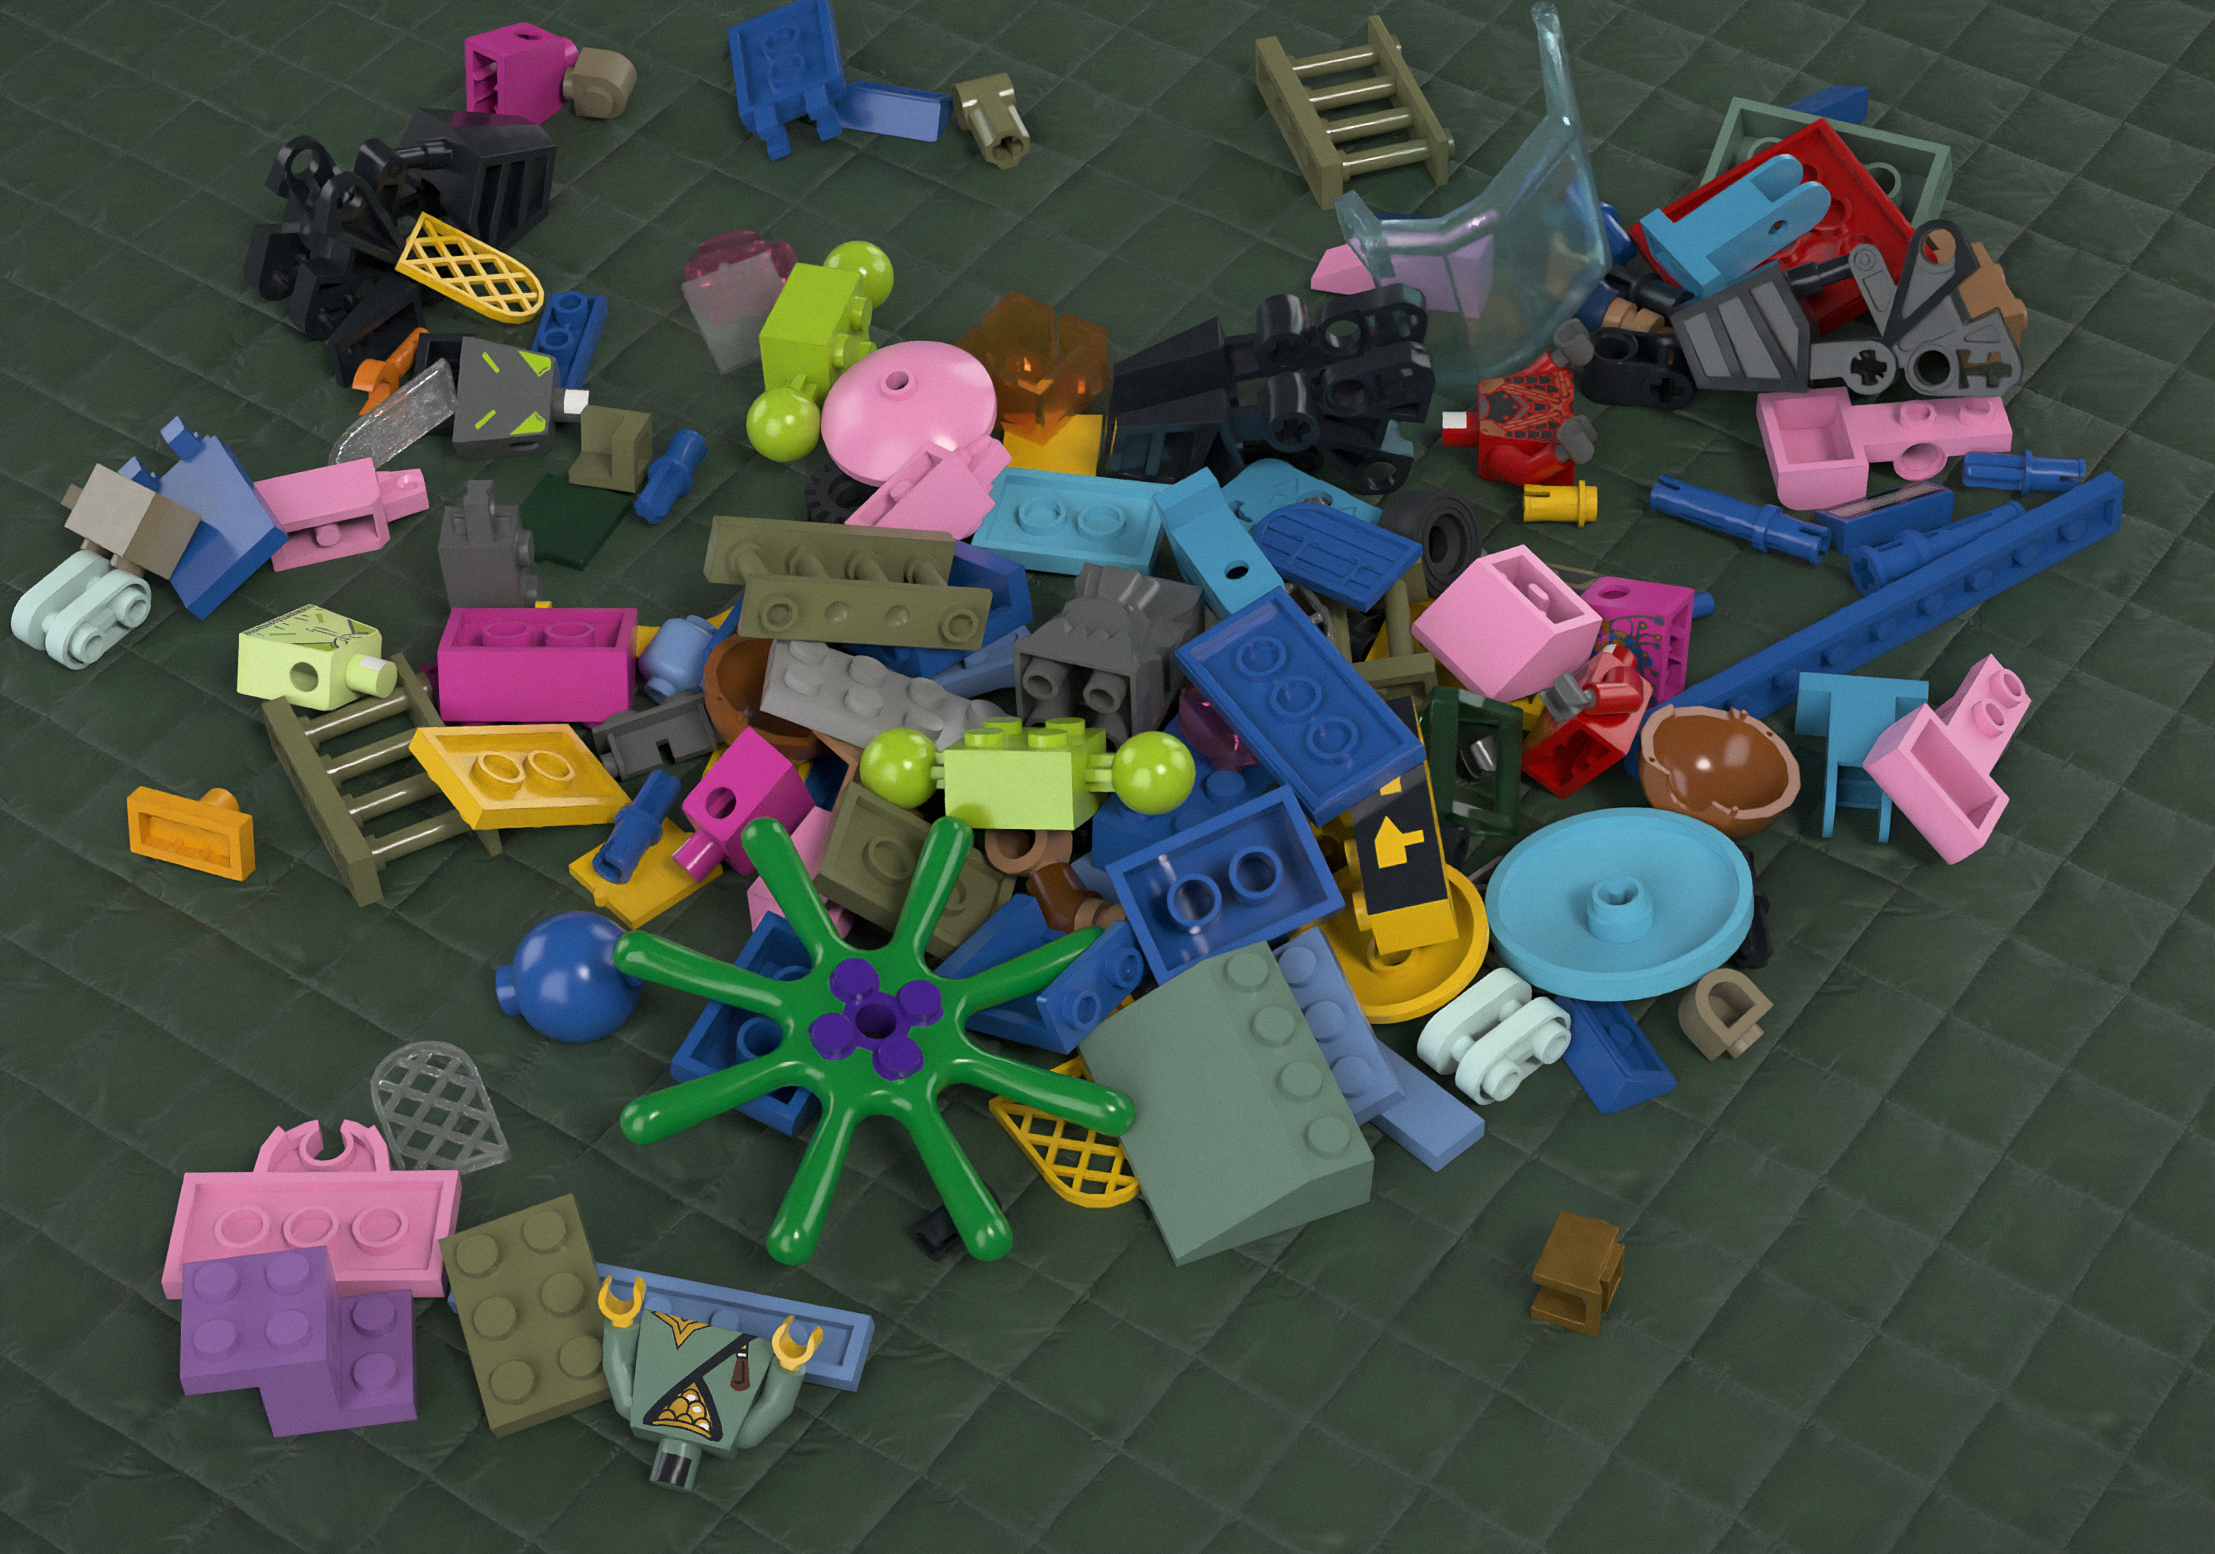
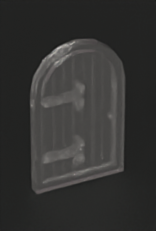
M444 358L438 360L348 427L334 444L328 456L327 466L372 457L374 469L376 470L457 412L459 407L450 365Z

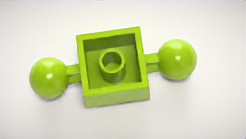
M849 241L833 249L825 259L823 266L796 262L759 334L766 392L762 393L751 405L747 415L746 429L750 442L762 456L772 461L786 463L802 459L808 455L820 439L822 433V409L832 386L849 367L877 350L876 343L869 341L868 328L871 322L872 311L880 307L892 291L894 271L888 256L876 245L866 241Z
M1000 716L986 718L983 720V726L964 731L963 738L943 750H938L932 740L920 731L905 727L891 728L879 733L867 744L861 756L859 769L864 788L904 810L914 809L923 805L935 794L937 789H945L946 816L960 817L971 828L1075 830L1098 812L1107 801L1108 792H1116L1119 799L1135 812L1151 816L1163 815L1177 809L1187 800L1193 790L1196 777L1193 757L1188 748L1176 737L1159 731L1142 732L1123 743L1117 753H1106V728H1085V720L1076 717L1046 720V727H1022V718Z

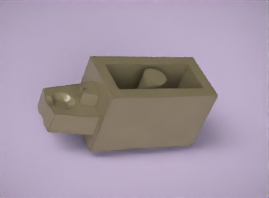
M99 463L96 464L84 489L71 483L61 502V505L72 510L64 527L85 537L80 546L82 550H91L110 561L109 564L132 573L142 579L147 570L167 580L170 579L202 518L201 515Z

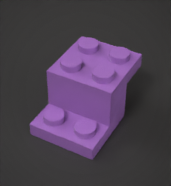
M326 1245L183 1263L180 1381L185 1396L259 1387L274 1438L418 1420L416 1308L411 1289L340 1297Z

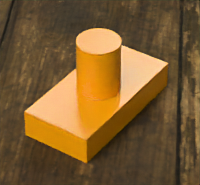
M139 786L127 797L131 852L241 882L256 869L252 815L239 812L236 798L227 790L213 788L199 801Z

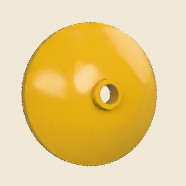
M1446 864L1459 939L1380 955L1373 931L1361 932L1358 926L1352 892L1364 890L1362 878L1352 880L1348 866L1332 874L1346 907L1342 915L1320 924L1318 927L1326 934L1370 1024L1397 1023L1428 1014L1455 998L1472 981L1480 969L1489 943V923L1486 909L1480 894L1471 881L1452 866ZM1300 933L1292 938H1289V941L1293 940L1294 938L1300 936L1303 933ZM1403 962L1401 964L1392 966L1395 963Z

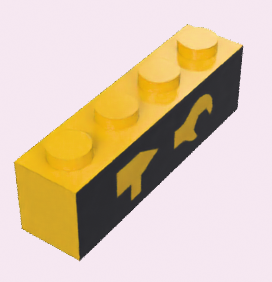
M1412 695L1385 701L1425 748ZM1426 759L1340 814L1344 829L1354 827L1355 839L1344 841V847L1352 880L1362 878L1364 890L1352 892L1358 926L1361 932L1373 931L1380 955L1459 939L1428 761Z

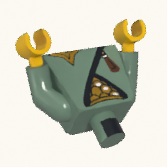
M609 1274L602 1284L598 1304L600 1310L606 1316L603 1335V1369L616 1412L625 1419L630 1420V1427L634 1436L659 1443L649 1482L667 1489L690 1493L702 1454L733 1461L740 1448L756 1447L792 1413L807 1370L805 1362L812 1357L823 1342L824 1332L821 1327L817 1326L812 1332L807 1345H798L792 1340L789 1333L790 1325L793 1323L795 1315H790L783 1321L774 1333L772 1340L645 1308L643 1309L640 1322L636 1315L640 1311L647 1289L645 1281L637 1276L633 1288L634 1298L629 1301H622L614 1297L611 1292L612 1274Z

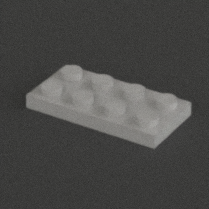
M774 639L772 643L760 705L761 711L864 749L879 733L891 728L905 727L925 734L932 740L938 750H943L963 738L964 731L983 726L984 719L1011 716L989 701L981 699L971 701L947 692L933 680L922 677L912 679L888 670L881 662L869 656L857 655L853 657L829 648L821 641Z

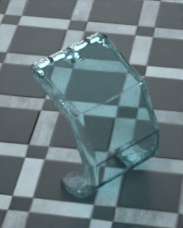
M1547 1L1534 4L1530 11L1532 21L1538 30L1547 115L1479 197L1439 219L1377 220L1354 189L1333 200L1344 240L1372 275L1375 288L1395 283H1404L1410 287L1420 289L1424 294L1428 314V327L1423 345L1433 355L1436 379L1434 389H1478V383L1483 379L1505 377L1535 361L1551 344L1555 330L1559 325L1572 318L1613 265L1591 154L1557 8ZM1403 309L1394 311L1397 317L1407 316ZM1374 316L1368 318L1370 326H1374ZM1410 368L1402 369L1404 376L1413 375Z

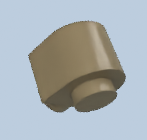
M583 47L574 68L568 67L565 72L563 96L566 100H574L576 116L613 119L624 111L636 83L637 73L633 64L617 52Z
M1722 968L1709 972L1687 991L1680 1001L1678 1018L1683 1032L1710 1062L1714 1061L1725 1050L1736 1059L1764 1033L1756 1022L1774 1005L1747 976L1733 969Z

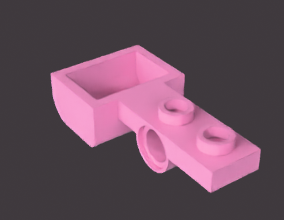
M1846 386L1811 389L1808 393H1758L1756 416L1777 495L1784 506L1793 510L1825 509L1866 497L1869 463L1892 461L1894 469L1900 477L1910 481H1921L1938 474L1946 465L1948 456L1965 455L1969 451L2009 452L2011 449L2013 432L2001 396L1911 400L1856 406L1851 405Z
M1989 654L1971 667L1956 694L1937 710L1933 711L1925 702L1888 727L1879 736L1862 764V767L1948 865L1961 861L1984 846L2008 804L2010 798L1989 774L2032 702L2018 676L2011 670L2004 669L1992 654Z

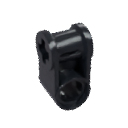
M1603 327L1589 334L1588 339L1594 346V354L1592 359L1583 365L1581 380L1582 393L1587 399L1601 405L1640 406L1663 411L1682 408L1691 400L1694 389L1693 380L1689 375L1690 368L1675 333L1660 334L1628 331L1616 327ZM1669 349L1673 350L1672 366L1667 365V352ZM1664 378L1670 379L1668 394L1663 393Z

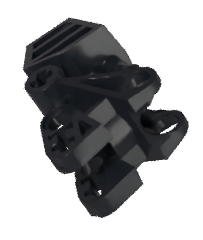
M417 108L397 148L391 149L379 138L368 139L359 149L354 171L342 172L325 147L317 140L308 135L296 137L286 143L279 151L265 183V186L277 196L288 199L283 222L277 224H254L244 265V279L251 288L268 301H279L292 295L289 307V317L292 323L308 337L316 338L320 341L329 339L364 298H356L358 287L364 280L373 276L375 277V285L384 275L393 272L418 285L421 303L427 305L438 303L447 296L395 270L406 246V239L411 235V233L401 236L396 228L398 227L396 216L407 212L418 221L422 211L437 219L447 214L448 217L440 221L505 253L548 215L557 144L539 124L519 115ZM310 149L313 155L310 165L300 173H292L291 165L295 157L303 150ZM420 228L416 238L429 237L424 228ZM458 244L445 245L451 256H465ZM421 246L428 258L441 257L435 246ZM412 247L406 260L418 259ZM311 251L319 257L315 259H310ZM493 262L480 264L486 270ZM448 266L435 267L441 279L455 278Z
M1943 219L1927 221L1914 232L1898 284L1880 248L1874 244L1865 243L1859 244L1850 253L1820 264L1812 261L1789 269L1787 264L1778 258L1671 308L1669 312V318L1698 389L1808 393L1811 389L1818 388V379L1843 377L1848 387L1855 392L1871 395L1880 393L1896 383L1905 370V377L1908 383L1920 394L1929 396L1998 397L2008 393L2016 386L2022 378L2024 370L2023 357L1999 306L1972 318L1959 287L1978 271L1981 265L1962 227L1953 221ZM1936 229H1945L1955 239V253L1944 264L1932 262L1924 252L1925 239L1929 233ZM1855 277L1883 337L1820 341V322L1806 298L1825 292L1824 287ZM1870 350L1876 351L1877 361L1886 362L1887 370L1883 371L1882 374L1876 375L1877 380L1872 379L1871 369L1862 368L1861 360L1865 356L1869 357L1872 355ZM1935 350L1947 357L1950 363V372L1945 381L1934 383L1922 376L1919 370V361L1924 352ZM1960 350H1970L1971 354L1967 363L1974 364L1987 362L1992 352L2000 353L2001 363L2011 364L2012 373L2004 374L1999 384L1990 383V375L1988 373L1970 372V375H1967L1969 385H1963L1964 363Z
M1404 283L1390 284L1328 301L1318 309L1315 315V326L1311 327L1309 325L1308 307L1303 300L1289 294L1273 295L1266 298L1257 308L1256 333L1226 337L1219 316H1216L1114 364L1105 424V466L1107 478L1174 485L1199 470L1208 467L1217 479L1220 489L1236 478L1239 473L1241 474L1244 465H1251L1261 459L1275 458L1289 462L1293 468L1312 476L1320 471L1325 457L1360 492L1369 495H1383L1396 491L1404 485L1414 461L1413 443L1402 438L1399 424L1401 421L1425 424L1436 384L1433 355L1423 345L1428 327L1426 298L1420 289L1410 287ZM1403 309L1407 316L1397 317L1394 311ZM1374 315V326H1369L1368 316ZM1347 320L1358 325V328L1347 336H1336L1327 332V328L1337 321ZM1410 368L1413 375L1404 376L1402 369ZM1303 369L1305 371V375L1302 373H1297L1295 371ZM1273 376L1265 383L1263 390L1257 392L1258 404L1239 406L1238 382ZM1375 462H1386L1395 467V472L1384 479H1372L1363 473L1367 466Z

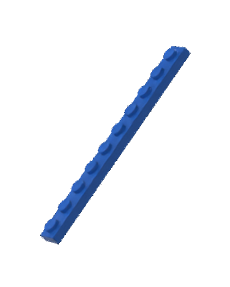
M2107 471L2084 484L2077 485L2067 493L2038 508L2027 511L2017 519L1990 533L1981 535L1967 545L1933 560L1917 571L1885 585L1882 589L1837 610L1819 622L1799 632L1790 634L1784 640L1749 658L1742 659L1719 674L1699 684L1692 685L1686 691L1649 710H1645L1631 747L1624 757V769L1641 783L1636 758L1640 732L1652 713L1671 703L1674 708L1703 706L1727 712L1732 707L1741 712L1746 710L1748 712L1747 715L1760 720L1797 700L1800 672L1846 675L2119 531L2125 483Z

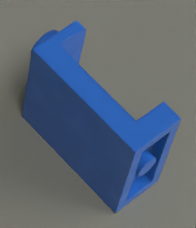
M955 539L956 547L948 586L990 589L993 593L982 649L1034 620L1025 566ZM843 643L844 649L874 658L883 665L913 678L922 677L927 679L977 652L973 650Z
M1017 893L933 972L944 978H967L1069 933L1049 929L1036 897ZM1123 920L1114 922L1045 990L977 1012L969 1017L965 1023V1028L1068 1055L1152 972L1130 922Z

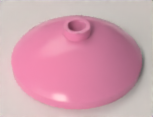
M935 341L897 343L876 350L849 367L834 383L822 409V437L832 460L844 473L864 484L881 487L929 440L953 451L959 446L965 449L982 434L990 436L997 416L996 393L991 378L984 366L966 351L953 345Z

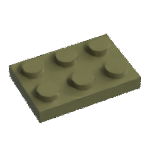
M850 780L838 795L810 877L817 892L894 934L925 839L932 825ZM972 847L925 951L945 961L1011 899L1017 875L1008 874L997 869L985 853Z
M573 1193L438 1240L490 1430L497 1439L612 1398L603 1369V1335L606 1316L602 1313L598 1304L602 1281L580 1206Z

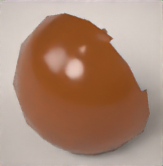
M736 633L713 647L703 669L702 689L706 709L715 729L729 746L749 726L793 765L809 763L832 751L812 732V729L760 710L769 652L774 639L740 637Z
M1672 703L1649 716L1640 732L1636 754L1643 794L1652 808L1672 811L1698 819L1725 834L1732 842L1756 835L1777 823L1792 805L1801 788L1799 764L1786 743L1761 721L1747 715L1748 712L1746 710L1741 712L1731 707L1727 712L1703 706L1674 708Z

